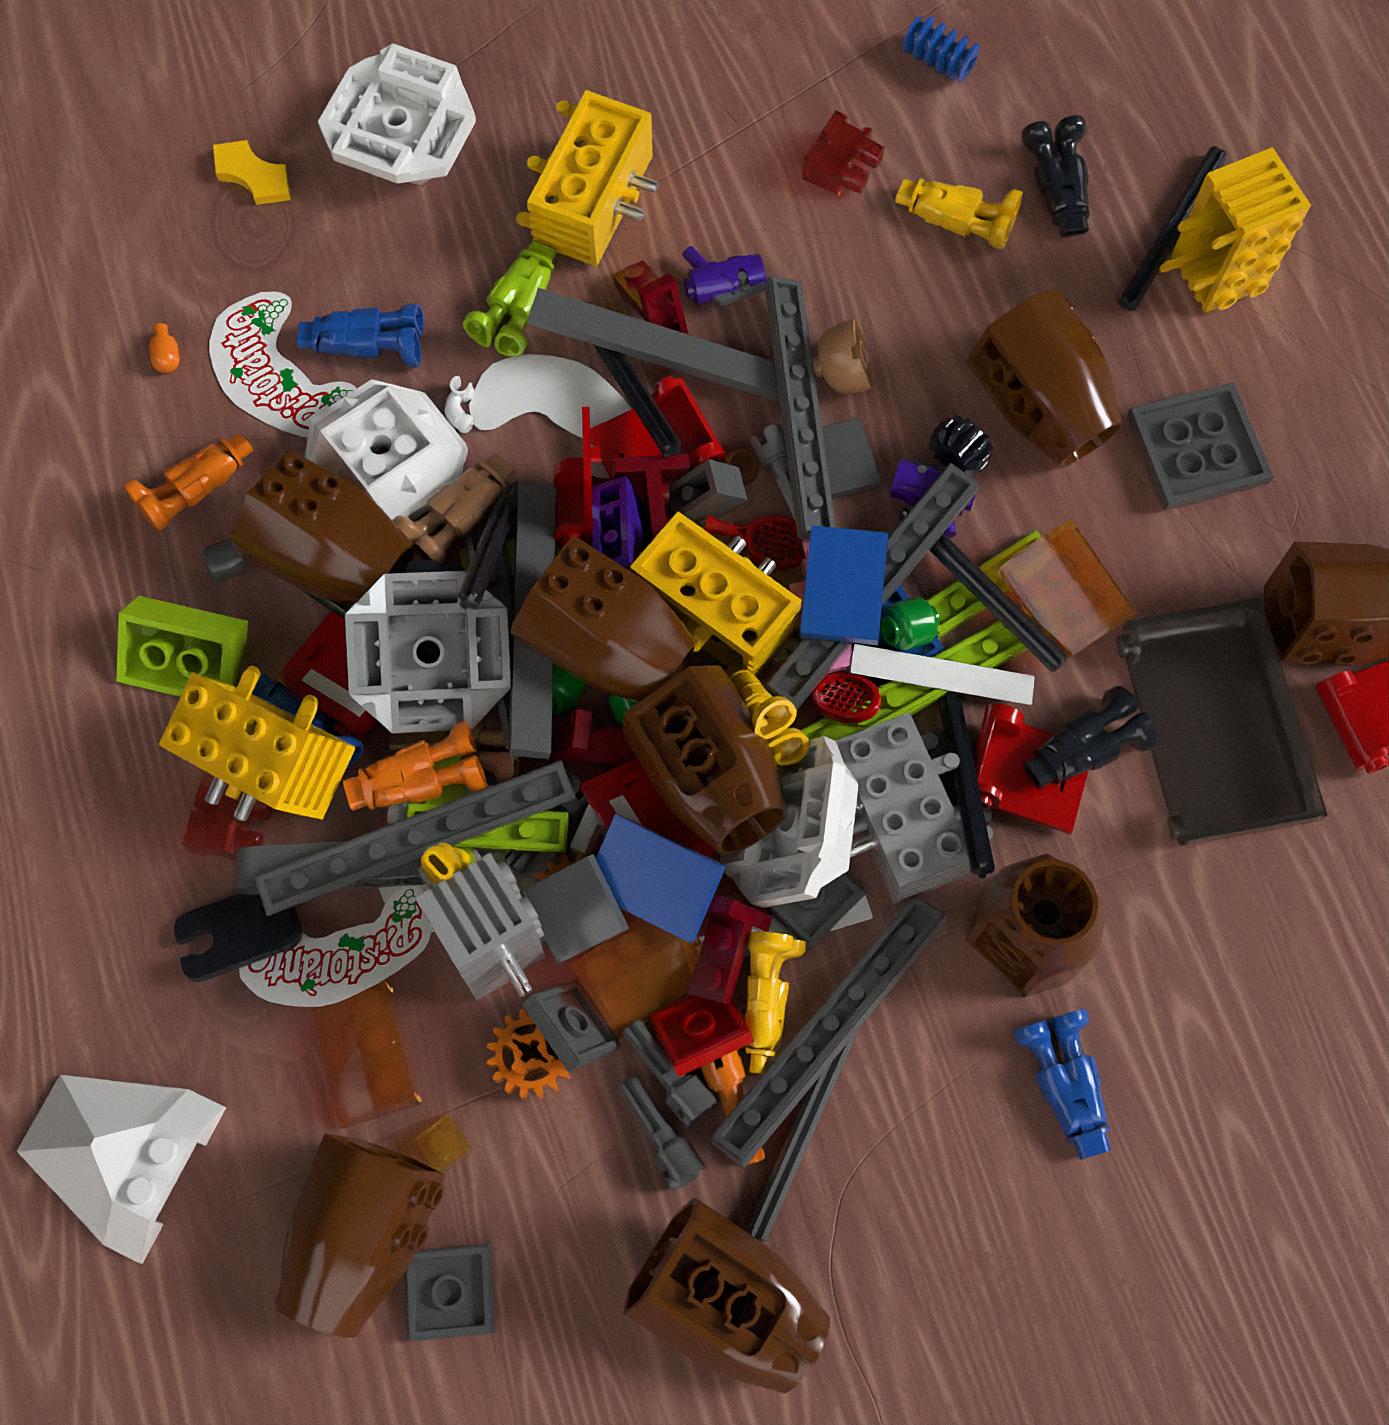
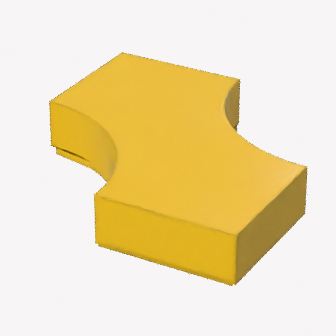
M248 140L213 145L215 171L219 181L242 185L251 192L256 205L291 200L288 170L285 164H271L259 159L251 151Z

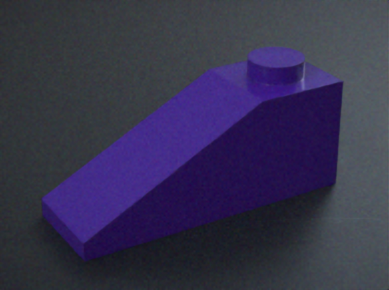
M626 476L592 487L593 548L621 566L633 563L645 534L644 503Z

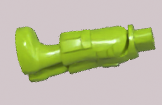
M532 241L528 249H523L504 276L495 282L494 287L488 294L486 301L490 309L486 313L472 311L466 315L463 321L466 333L474 341L486 348L490 347L495 338V348L498 353L505 356H520L528 344L527 337L522 332L523 327L528 325V317L537 289L546 290L550 276L554 270L552 262L556 256V251L536 241ZM511 315L508 324L502 326L496 336L497 329L503 317Z

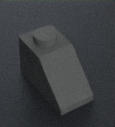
M708 459L668 486L669 504H664L666 518H673L679 511L691 521L699 522L707 520L708 515L716 518L722 517L746 502L748 499L739 467Z

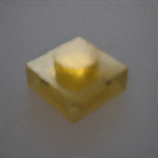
M449 1114L414 1138V1141L431 1166L442 1173L473 1150Z

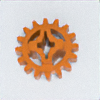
M524 1008L520 1009L519 1020L515 1022L510 1016L506 1015L504 1019L508 1027L505 1030L494 1027L492 1031L498 1038V1042L487 1043L486 1046L496 1056L486 1061L488 1067L499 1068L492 1078L496 1083L506 1079L507 1083L504 1090L509 1095L516 1088H519L522 1100L527 1099L530 1091H535L539 1100L543 1099L544 1088L548 1086L557 1093L559 1088L556 1080L560 1077L569 1081L571 1078L570 1074L564 1069L565 1066L559 1057L556 1060L549 1054L548 1046L550 1044L532 1018L528 1017ZM525 1028H536L531 1034L522 1036L516 1034ZM537 1045V1050L544 1062L540 1059L531 1058L526 1063V1058L519 1046L532 1050ZM505 1048H508L514 1055L515 1061L511 1066L510 1072L505 1064ZM539 1072L547 1074V1076L539 1080L527 1081L530 1074Z

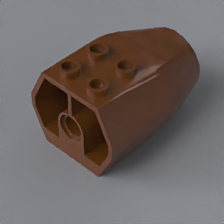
M1058 288L1031 296L988 325L966 359L967 364L1005 419L1022 436L1053 459L1061 468L1077 462L1096 450L1123 426L1106 359L1096 343L1093 333L1083 325L1076 315L1071 302L1064 298Z
M288 450L246 493L231 536V543L240 557L306 593L352 606L363 597L383 574L406 573L407 562L413 561L416 549L412 541L365 492L291 450Z
M574 535L533 585L510 630L514 639L578 680L608 694L637 703L678 675L698 642L668 604L649 584Z
M1293 542L1264 585V629L1268 642L1282 662H1298L1302 665L1332 663L1339 666H1348L1389 657L1388 548L1370 544Z
M719 665L689 666L624 713L623 736L668 809L717 853L722 855L733 854L755 845L771 834L785 820L788 814V807L773 749L769 746L767 739L755 734L751 724L752 714L726 671Z
M1042 854L1007 865L990 880L978 899L966 941L1024 997H1028L1067 984L1093 959L1100 943L1108 911L1095 891L1093 883L1082 870L1050 854Z
M324 1134L290 1218L282 1260V1276L279 1291L274 1302L276 1303V1310L287 1318L309 1328L340 1337H357L380 1303L407 1271L416 1252L425 1244L428 1236V1227L426 1225L432 1210L438 1207L443 1198L444 1185L442 1184L446 1174L414 1158L360 1138Z
M697 1198L690 1200L673 1215L628 1288L623 1308V1314L702 1367L727 1378L783 1394L796 1387L812 1365L816 1363L830 1328L829 1315L796 1273L779 1255Z

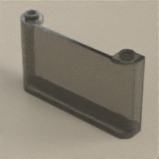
M1261 597L1126 621L1121 635H1118L1116 638L1117 650L1121 658L1125 657L1135 696L1138 700L1139 710L1149 715L1156 730L1157 742L1151 748V753L1169 813L1167 829L1172 840H1177L1180 846H1187L1319 822L1328 816Z

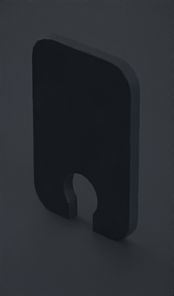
M238 893L186 912L174 924L175 938L179 946L191 942L201 934L213 936V944L208 951L180 958L182 970L185 976L192 982H202L285 952L297 946L302 938V928L296 906L268 916L259 894L248 895Z

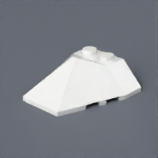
M60 1075L17 1152L104 1246L143 1264L164 1225L157 1221L156 1218L196 1144L207 1145L226 1107L189 1089Z

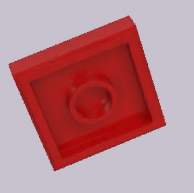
M692 995L648 1015L651 1025L678 1077L754 1042L752 1034L733 1000H731L729 1006Z

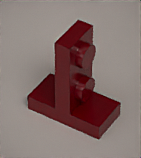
M642 260L612 275L615 287L644 321L689 335L677 282L670 273L658 277Z
M688 453L673 455L670 458L663 455L614 458L611 467L612 480L626 476L630 483H642L648 545L672 519L665 516L664 504H669V487L667 482L662 481L678 480L688 473L690 469Z
M576 709L553 729L548 765L562 761L565 768L570 763L576 762L612 770L636 759V756L623 736V729L592 723V712Z
M714 895L706 912L711 914L688 994L730 1006L750 932L752 929L768 932L772 917L734 899Z

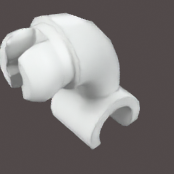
M454 376L450 382L451 392L445 403V418L454 430H459L465 434L473 427L474 420L470 414H466L461 408L460 402L470 401L473 397L474 389L472 383H469L465 390L458 391L457 389L461 386L460 376Z

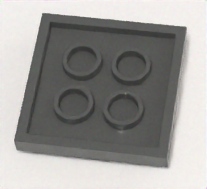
M1234 382L1130 408L1128 413L1129 420L1165 510L1267 485L1273 479V474Z

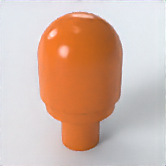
M157 323L153 325L154 337L150 339L148 346L150 361L155 370L167 374L175 371L180 364L179 348L175 338L169 336L168 326L164 323Z

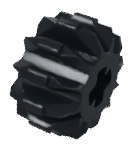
M954 415L952 418H947L944 422H941L934 429V433L930 436L931 441L928 444L930 450L934 452L933 458L938 460L943 466H948L952 463L967 475L973 477L988 465L991 453L994 450L992 444L988 442L989 435L984 434L980 430V426L974 425L970 418L963 419L959 415Z

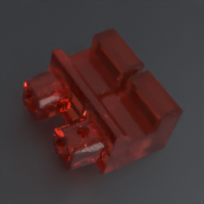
M835 110L822 130L821 136H818L804 158L802 180L839 196L844 188L861 194L869 180L870 172L859 167V164L862 162L876 169L884 157L885 147L870 139L872 128L865 127L860 130L847 123V115Z
M203 773L193 805L197 811L192 810L182 845L194 855L208 857V854L216 855L236 861V850L249 846H263L264 836L262 833L250 831L248 826L251 818L269 821L273 808L256 799L247 820H238L233 814L243 795V791L238 800L225 795L229 786L227 783L218 805L210 804L205 801V797L215 776Z

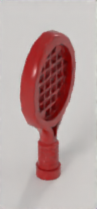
M708 515L705 531L709 534L715 533L729 538L731 536L741 537L746 542L745 549L748 555L758 564H761L767 558L764 555H767L770 559L771 557L776 558V560H773L776 563L775 569L788 570L798 568L802 565V560L805 559L803 547L798 546V542L802 543L803 539L792 537L793 534L797 535L795 520L791 518L768 515L759 517L745 526H735L733 523L718 520L713 516ZM764 526L768 527L769 531L764 530ZM771 529H776V533L771 532ZM755 531L761 532L760 536L754 535ZM778 531H784L783 535L778 534ZM786 532L791 533V536H785ZM762 533L768 534L767 538L762 537ZM769 536H775L774 540L769 539ZM780 537L782 538V540L777 541L776 538ZM753 538L759 539L758 542H754ZM784 539H788L789 543L783 542ZM760 540L766 541L765 544H761ZM791 540L795 541L796 545L790 544ZM772 542L773 545L769 546L767 545V543ZM775 543L780 544V548L774 547ZM782 545L787 546V550L781 549ZM758 547H764L763 551L758 550ZM789 547L795 548L794 552L789 551ZM766 548L771 549V552H765ZM773 550L778 551V555L773 554ZM796 550H802L801 554L796 553ZM780 552L786 553L785 557L780 556ZM787 554H791L793 557L788 558Z
M849 672L827 674L810 694L813 706L821 715L832 721L845 724L861 723L872 719L880 711L882 704L879 689L871 680Z

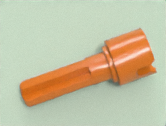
M739 1050L721 1057L723 1067L720 1066L718 1059L701 1066L708 1089H713V1092L718 1091L726 1118L745 1097L741 1083L745 1082L744 1078L747 1077ZM762 1147L747 1165L754 1164L765 1158Z

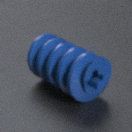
M918 16L905 35L902 44L903 52L907 54L913 52L916 60L921 61L924 59L926 66H935L937 73L944 74L947 72L946 76L949 80L955 81L958 79V83H961L977 60L980 44L975 43L970 49H967L969 37L964 36L957 43L955 42L958 34L956 29H953L945 36L946 23L942 22L934 29V16H929L925 22H922V17Z

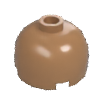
M847 320L830 327L821 335L818 342V356L812 357L816 377H824L831 389L846 395L866 392L867 390L874 389L875 386L872 362L868 363L866 351H869L857 320Z

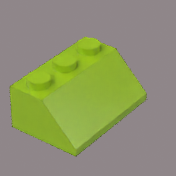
M138 596L119 612L116 682L181 697L192 672L235 686L246 656L248 621Z

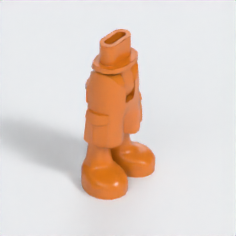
M240 433L227 441L224 438L218 439L220 445L212 443L189 458L186 457L167 468L163 473L167 482L156 488L148 489L136 480H129L122 486L144 518L159 532L169 526L172 519L186 506L189 508L195 506L215 488L226 484L234 472L243 465L241 459L254 450Z
M467 720L456 722L451 728L450 734L432 746L426 743L425 740L404 746L396 751V754L372 763L365 769H359L358 776L343 780V786L351 810L366 806L373 810L376 807H388L406 802L422 803L423 801L441 797L443 786L451 784L466 785L473 793L487 789V780L482 765L475 755L438 770L434 769L435 762L455 756H466L477 752L475 740Z

